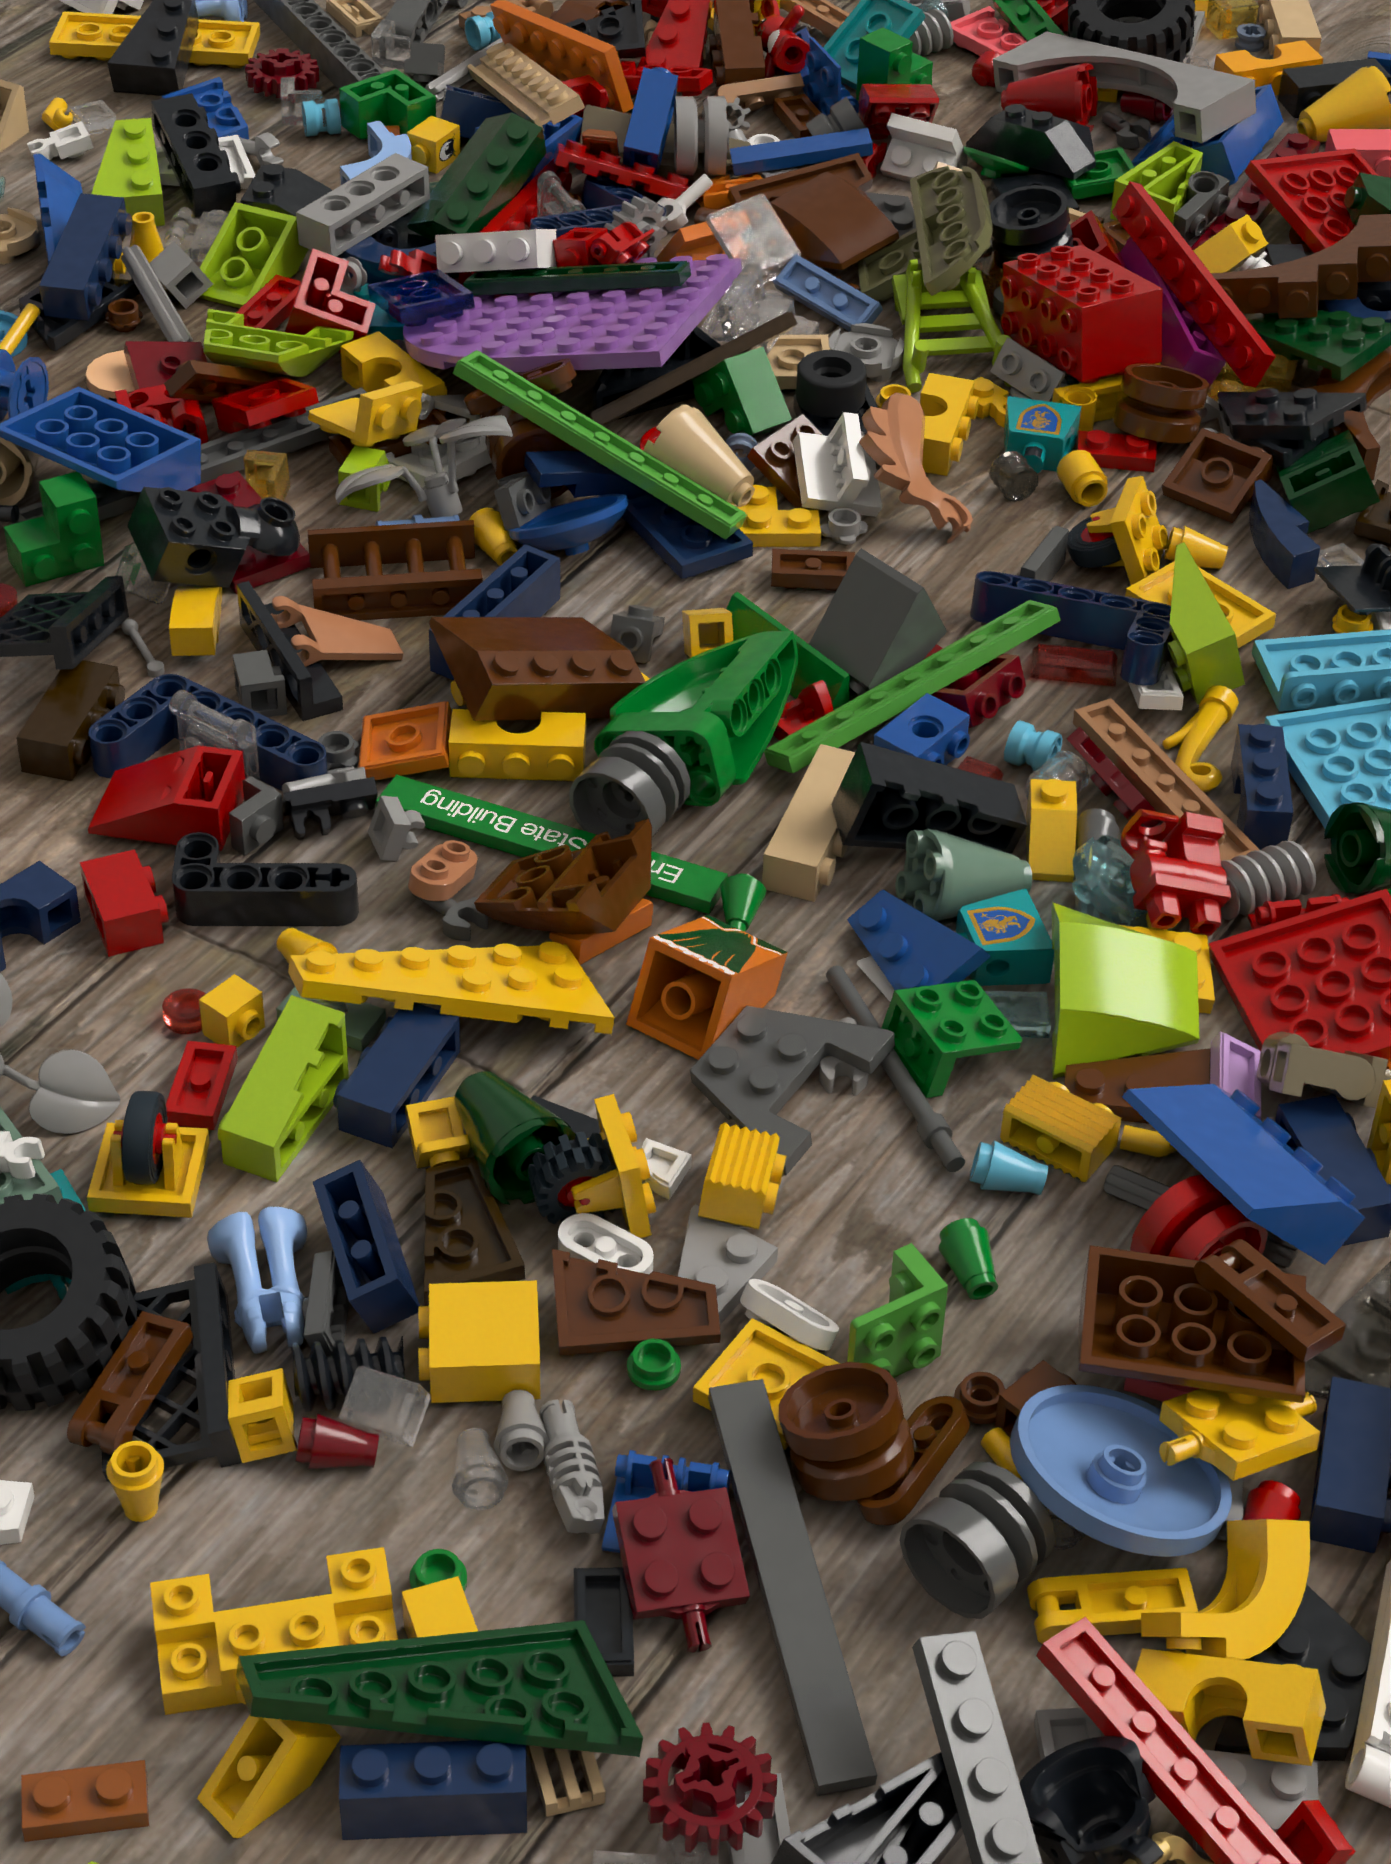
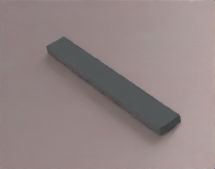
M759 1379L710 1387L708 1400L726 1466L730 1470L729 1477L816 1794L821 1796L876 1785L877 1772L764 1381Z

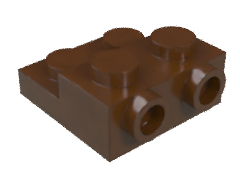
M1202 428L1162 484L1163 495L1233 523L1247 502L1252 501L1255 481L1263 480L1267 484L1272 478V455L1259 447H1250L1232 440L1226 434L1214 433Z

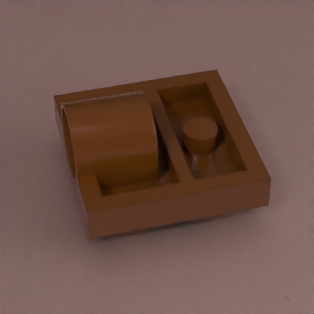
M802 414L754 446L747 455V458L795 508L809 509L802 507L793 440L798 432L823 434Z

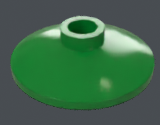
M966 146L963 148L964 153L982 167L980 174L983 176L1001 178L1002 174L1029 172L1030 168Z

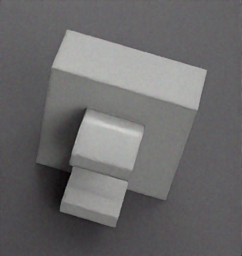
M380 796L367 831L380 860L398 861L402 848H416L418 841L414 833L409 830L412 828L424 829L425 822L419 812L414 810L404 811L398 797Z

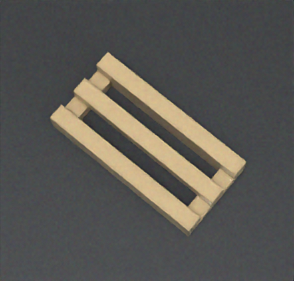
M326 0V11L356 38L362 36V30L368 35L374 33V27L379 32L382 31L385 19L363 0Z
M526 1745L546 1817L605 1804V1789L594 1752L577 1750L588 1788L587 1792L580 1793L568 1749L553 1748L567 1795L566 1797L556 1798L542 1747Z

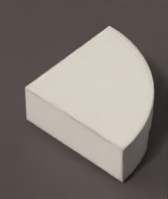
M646 1138L642 1148L647 1159L650 1179H646L645 1182L649 1183L650 1188L655 1193L670 1200L691 1168L692 1154Z

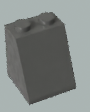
M861 548L851 562L809 645L850 674L849 694L856 698L922 661L946 634L947 630L923 586Z

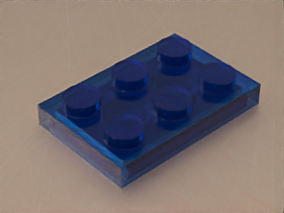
M439 269L367 285L369 299L406 327L424 325L427 323V318L441 316L444 319L460 317L464 314L463 310L475 308L473 293Z

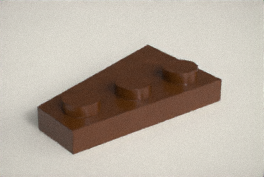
M1211 1048L1066 1065L1064 1086L1070 1093L1092 1104L1101 1103L1107 1106L1115 1115L1122 1118L1121 1121L1149 1124L1122 1097L1128 1089L1210 1084Z
M552 1249L560 1355L634 1350L640 1342L647 1339H661L668 1342L672 1347L720 1343L721 1332L716 1285L655 1271L650 1274H644L618 1268V1263L601 1259H598V1263L572 1258L569 1252Z

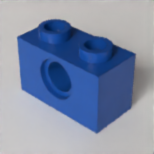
M926 693L874 734L873 745L947 765L953 759L960 758L968 748L970 742L968 734L970 715Z

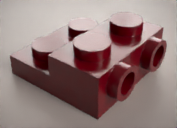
M1002 654L933 693L932 696L969 714L968 728L978 726L984 722L985 718H993L998 708L1008 704L1011 698L1017 699L1024 693L1026 682L1019 655Z

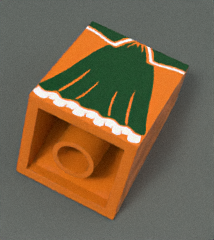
M709 915L652 936L649 939L626 1025L699 1060L746 1006L763 1008L775 996L788 952Z

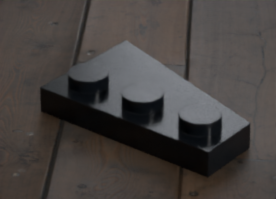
M630 0V5L615 10L613 6L601 10V16L587 21L580 18L563 24L615 46L619 59L646 57L641 0Z

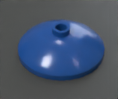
M605 494L567 502L547 509L520 528L508 530L510 538L517 543L526 544L542 551L565 550L567 556L579 554L589 550V542L604 535L624 514L628 501L625 494Z

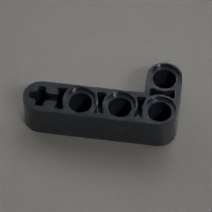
M202 832L185 835L176 845L172 872L175 909L179 921L186 925L344 926L352 923L358 917L357 875L354 869L348 865L339 863H220L218 840L214 836Z

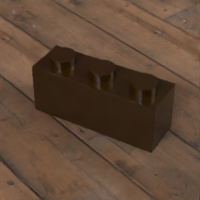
M82 660L74 669H64L58 672L16 737L21 772L67 781L74 779L80 767L86 765L91 756L89 728L125 699V688L123 685H120L118 666Z

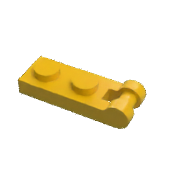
M1187 1568L1045 1577L1031 1582L1027 1587L1030 1607L1038 1613L1034 1626L1037 1640L1040 1644H1043L1084 1617L1093 1624L1102 1636L1141 1633V1613L1198 1612ZM1075 1603L1076 1609L1060 1610L1062 1604Z

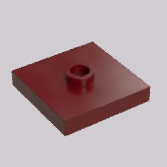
M125 341L124 355L134 389L164 384L176 373V368L186 361L207 362L202 343ZM199 401V404H213L212 402Z

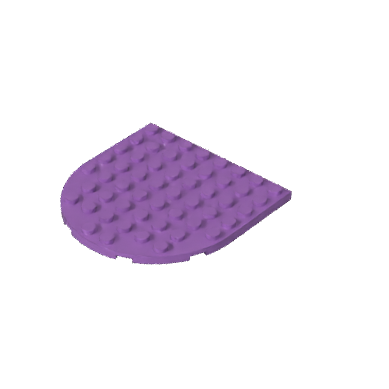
M727 254L710 255L706 257V260L694 261L691 256L674 257L670 259V262L687 261L690 262L691 276L682 286L475 296H465L464 290H461L441 299H432L424 302V308L412 313L403 327L404 342L407 353L413 359L440 369L456 366L457 361L475 350L482 352L515 373L526 372L565 358L571 360L575 370L662 367L742 274L741 258L728 259ZM653 257L641 258L634 263L657 262V259Z

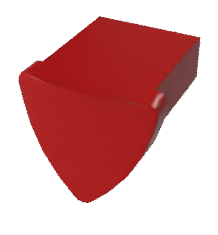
M823 680L805 687L797 699L785 704L773 734L779 741L833 711L830 694Z

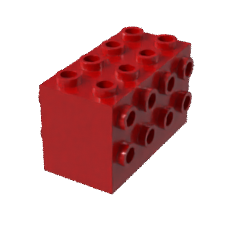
M1083 245L1074 247L1056 246L1051 248V252L1039 255L1025 253L1019 255L1018 260L1003 263V277L1000 286L1004 298V313L1001 316L1004 335H1008L1012 340L1055 365L1059 370L1065 371L1081 383H1095L1103 376L1112 374L1123 375L1124 369L1128 365L1162 362L1163 288Z

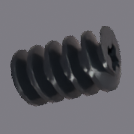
M401 1336L396 1352H392L386 1337H379L375 1353H370L364 1338H358L351 1355H348L342 1340H335L331 1356H326L320 1341H313L309 1357H304L298 1343L293 1342L295 1397H299L305 1412L313 1410L318 1395H321L327 1410L335 1409L339 1394L344 1395L350 1409H356L362 1392L366 1393L372 1407L379 1406L383 1391L388 1392L394 1406L401 1405L406 1390L403 1336Z

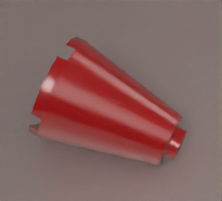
M1082 63L1011 82L1008 84L1007 90H1003L1001 94L1002 110L1004 111L1005 107L1009 105L1021 104L1026 109L1036 112H1050L1054 117L1090 127L1091 132L1094 125H1088L1090 116L1097 115L1098 106L1096 76H1089L1088 70L1094 69L1093 65Z

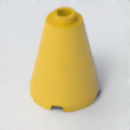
M1375 66L1360 68L1300 113L1299 120L1297 121L1298 133L1307 135L1309 139L1322 143L1327 141L1329 129H1391V104L1387 95L1391 91V86L1388 80Z

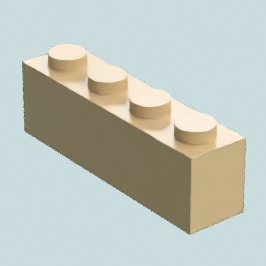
M1254 0V8L1259 10V23L1263 24L1266 30L1264 39L1269 40L1270 55H1274L1275 45L1303 40L1319 53L1322 37L1308 0Z
M820 744L764 852L762 884L766 890L815 902L822 886H829L831 884L836 866L835 859L837 856L843 857L847 850V846L842 845L831 804L855 752Z

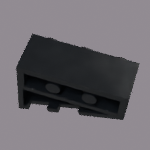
M195 0L152 1L107 62L114 92L164 96L183 89L199 25Z

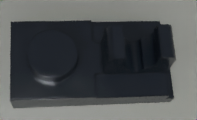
M370 777L284 792L283 815H288L289 821L292 822L295 837L298 840L305 838L304 823L307 818H313L314 821L319 823L323 836L330 833L331 816L342 815L343 818L353 819L369 813V810L375 809L378 795L375 779Z

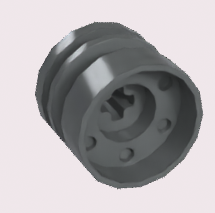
M627 731L617 736L600 753L598 759L591 762L574 780L569 789V804L576 821L584 831L593 834L608 831L610 838L614 839L630 834L635 828L636 822L649 818L652 825L653 838L663 823L669 821L690 795V777L685 763L676 751L659 737L644 731Z
M973 1462L964 1468L952 1482L940 1491L939 1497L927 1503L902 1527L900 1535L903 1558L915 1579L927 1593L950 1611L965 1618L982 1619L992 1613L1015 1590L1017 1582L1029 1576L1035 1570V1567L1052 1553L1056 1541L1052 1520L1034 1492L1009 1470L990 1462Z

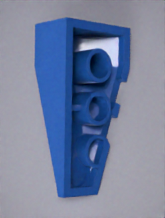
M33 154L42 227L49 264L76 202L83 191L81 183L42 154Z

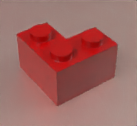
M312 248L286 326V333L306 335L316 326L354 331L351 341L367 336L376 304L340 291L349 261Z

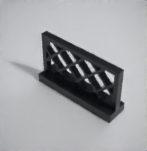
M107 576L89 592L28 594L0 618V657L54 655L56 670L74 669L129 617L123 577Z
M215 1262L194 1266L195 1279L137 1292L133 1297L137 1304L138 1317L142 1311L165 1317L161 1313L170 1304L185 1300L190 1302V1306L177 1321L188 1323L189 1326H192L191 1331L194 1338L190 1344L193 1345V1348L176 1364L133 1431V1436L150 1444L162 1456L164 1468L217 1456L221 1468L242 1463L228 1421L229 1380L235 1379L228 1295ZM184 1380L196 1386L197 1389L181 1406L166 1397ZM158 1407L172 1414V1417L155 1434L141 1425ZM106 1413L101 1422L107 1424L112 1414ZM186 1422L200 1429L201 1440L181 1445L170 1442V1439ZM102 1452V1470L107 1482H109L106 1468L112 1455Z

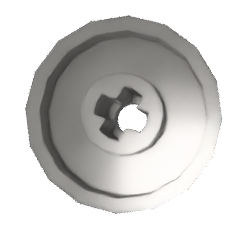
M675 96V174L693 176L697 171L698 153H702L703 170L706 175L725 176L726 159L729 152V120L726 116L725 96H707L703 102L702 119H698L697 102L693 96Z

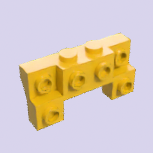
M384 1547L327 1555L330 1594L217 1612L213 1610L209 1574L150 1582L165 1715L238 1703L246 1704L236 1677L239 1656L398 1640Z

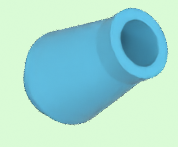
M995 1140L992 1144L980 1142L972 1163L970 1181L981 1184L980 1189L1031 1192L1041 1195L1048 1174V1165L1038 1163Z

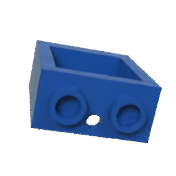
M643 67L623 147V164L633 167L635 161L654 167V174L657 175L674 112V100L678 83V75L672 74L665 68L654 67L650 69Z

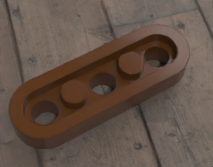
M565 358L518 375L544 391H549L551 395H555L569 389L572 386L571 380L577 374L571 360ZM479 389L471 392L464 398L470 415H480V418L493 416L502 409V406H505Z
M939 1396L929 1399L920 1404L907 1421L914 1443L915 1458L908 1472L890 1488L873 1496L857 1499L862 1515L867 1522L875 1525H894L905 1519L969 1431L970 1423L963 1404L959 1399L952 1396Z

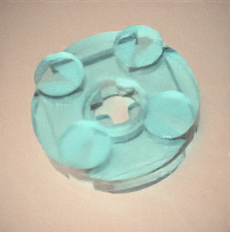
M1102 835L1098 840H1094V837H1092L1075 851L1073 871L1076 880L1072 883V889L1079 900L1086 904L1092 903L1117 925L1128 926L1147 912L1134 909L1133 896L1136 891L1131 883L1130 867L1135 859H1132L1123 849L1121 840L1109 835Z

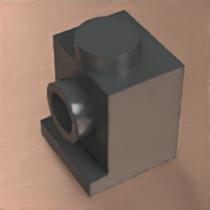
M261 650L232 654L235 689L239 704L266 717L286 715L285 679L281 675L279 666L272 667L268 651Z

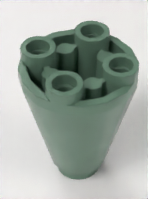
M913 830L908 833L906 839L907 853L904 871L898 873L895 882L898 898L906 899L908 905L930 918L940 921L956 917L958 910L964 905L1021 889H1027L1029 893L1032 886V870L1026 860H1020L1015 855L938 830Z

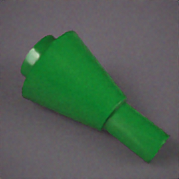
M736 874L725 878L720 884L724 918L726 924L746 932L766 896V888L751 875Z

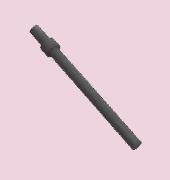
M838 965L831 967L826 973V978L851 1018L856 1020L857 1025L881 1029L844 969ZM893 1048L880 1064L917 1121V1132L925 1145L936 1151L949 1172L959 1171L964 1166L965 1159L951 1139L953 1133L950 1126L941 1114L933 1111Z

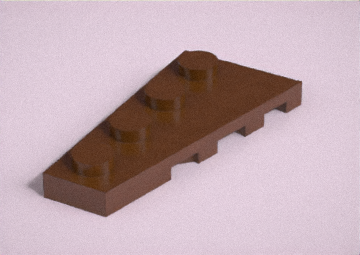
M860 154L848 155L729 187L728 199L734 210H737L739 213L744 212L748 220L749 226L746 228V233L750 241L752 242L769 202L824 172H829L860 187L864 192L871 189L873 178Z

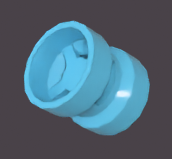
M488 12L483 18L477 15L467 18L465 21L466 38L471 48L475 51L481 50L501 38L493 25V12Z
M337 98L326 99L324 103L316 104L313 100L302 101V119L306 137L317 136L319 132H328L330 135L341 134V117Z
M1019 720L1013 726L1007 739L1004 761L1017 766L1026 762V764L1032 767L1034 772L1047 776L1051 773L1058 760L1062 747V735L1051 730L1036 732L1034 725Z

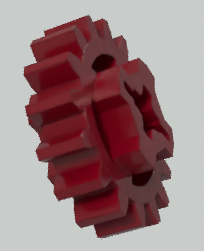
M278 48L276 52L271 49L267 55L257 53V59L249 58V64L245 65L248 88H254V93L264 91L265 97H269L272 94H276V98H288V95L296 97L297 92L307 94L308 88L315 89L316 82L320 81L317 59H311V54L309 53L300 55V50L290 53L289 49Z
M703 1723L700 1736L693 1737L686 1728L682 1727L678 1729L677 1745L663 1739L658 1743V1758H648L646 1761V1778L643 1780V1802L648 1803V1820L650 1824L663 1822L662 1838L668 1842L680 1834L685 1837L686 1852L691 1853L698 1842L707 1843L710 1855L715 1856L718 1854L719 1842L728 1841L730 1846L738 1851L742 1849L744 1832L756 1838L762 1835L763 1819H772L774 1815L778 1780L777 1774L771 1773L772 1758L770 1754L756 1755V1739L753 1736L739 1743L734 1740L735 1727L728 1725L722 1735L719 1736L713 1735L709 1723ZM674 1778V1784L669 1786L672 1779ZM751 1790L749 1797L745 1801V1793ZM744 1802L739 1808L737 1807L738 1804Z

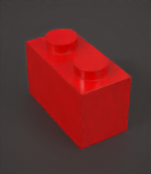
M135 849L80 862L84 897L108 957L164 943L162 924L169 922L166 903L162 895H154L156 893V884L151 867L149 865L142 867Z

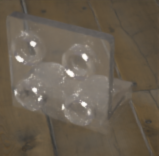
M762 193L713 212L705 219L722 249L728 255V258H741L742 274L725 292L728 299L775 280L795 254L801 255L800 250L770 202Z

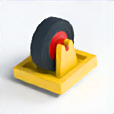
M1143 476L1127 478L1116 507L1092 513L1089 518L1072 528L1068 534L1067 549L1076 565L1084 568L1124 566L1131 585L1159 570L1163 551L1168 547V534L1165 526L1159 524L1156 516L1157 505L1155 495L1152 491H1148Z
M135 1091L130 1097L125 1119H116L115 1123L107 1122L87 1194L89 1211L192 1218L210 1144L208 1129L179 1127L178 1123H167V1108L164 1096L155 1091Z

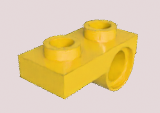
M1123 375L1100 379L1095 383H1080L1055 388L1053 390L1052 402L1082 406L1079 430L1092 431L1094 422L1114 418L1117 402L1128 396L1121 389Z

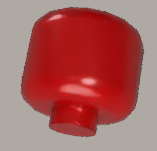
M994 50L983 52L972 66V77L980 86L988 85L995 87L993 59L1002 55Z

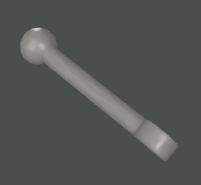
M126 619L122 623V631L131 636L147 662L148 675L153 678L164 675V664L159 660H155L138 633V623L133 619Z

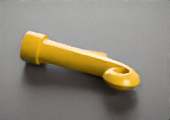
M1221 685L1210 687L1199 704L1198 712L1180 730L1162 742V746L1165 749H1171L1181 744L1175 764L1203 792L1215 789L1221 783L1223 776L1221 771L1214 765L1198 762V760L1221 726L1231 720L1239 704L1236 694L1231 689Z

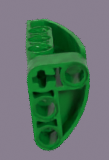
M766 631L750 635L700 653L652 677L646 683L641 684L624 696L610 709L611 721L596 736L594 741V750L599 757L600 753L617 736L627 731H644L659 737L676 751L685 763L688 771L690 795L684 804L705 807L714 805L731 785H741L748 780L774 734L787 702L798 665V649L794 631Z

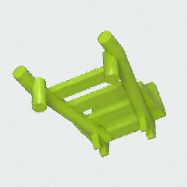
M918 259L909 260L906 274L893 275L892 288L895 311L899 312L902 325L905 324L903 371L906 386L911 393L922 389L920 373H923L925 370L928 356L994 352L992 365H994L1007 337L1011 338L1008 335H1002L991 314L980 270L971 267L960 277V282L955 288L946 292L940 291L933 296L930 295L924 285L922 270H917ZM971 307L974 312L920 316L921 310ZM982 329L985 336L919 340V334L926 332ZM1004 381V384L1007 387H1012L1010 384Z

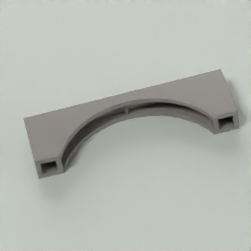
M1045 32L993 59L995 90L1000 93L1003 90H1007V86L1011 82L1082 63H1090L1094 69L1088 70L1089 76H1096L1097 88L1130 91L1162 101L1174 110L1175 137L1204 143L1256 113L1255 79L1056 33Z

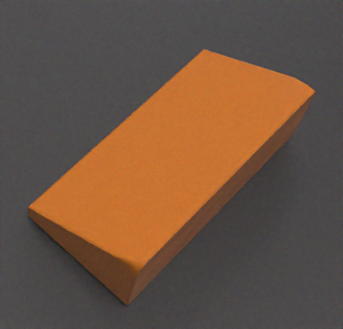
M642 898L615 932L599 934H562L550 932L549 938L553 942L562 945L567 944L581 965L651 926L654 905L650 900Z

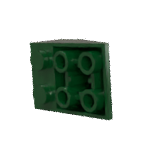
M1349 430L1319 443L1287 468L1276 465L1291 506L1309 521L1307 534L1323 529L1333 522L1353 513L1361 512L1367 507L1380 502Z

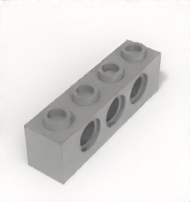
M395 153L296 212L299 245L310 250L314 248L327 254L338 256L430 199L428 166Z

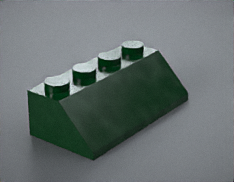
M514 113L486 118L432 190L430 199L421 205L407 224L408 229L435 241V235L479 233L515 197L545 156L546 146L543 128Z

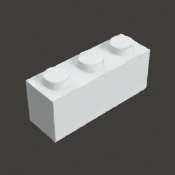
M556 229L435 235L437 273L557 267L553 240L556 239Z

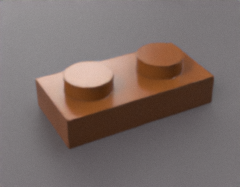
M145 1760L21 1775L22 1832L25 1842L149 1826L148 1780Z

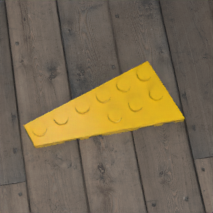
M544 942L537 946H516L503 943L495 947L470 948L468 946L455 945L449 949L436 950L408 947L402 951L378 952L373 949H360L355 953L331 954L326 951H312L307 955H290L288 973L298 993L303 998L362 1004L367 1001L368 997H376L394 1002L395 1009L413 1011L414 1002L440 1005V1014L512 1023L521 1021L523 1015L549 1021V1027L568 1029L569 1021L595 1024V1033L612 1034L615 1017L567 944Z

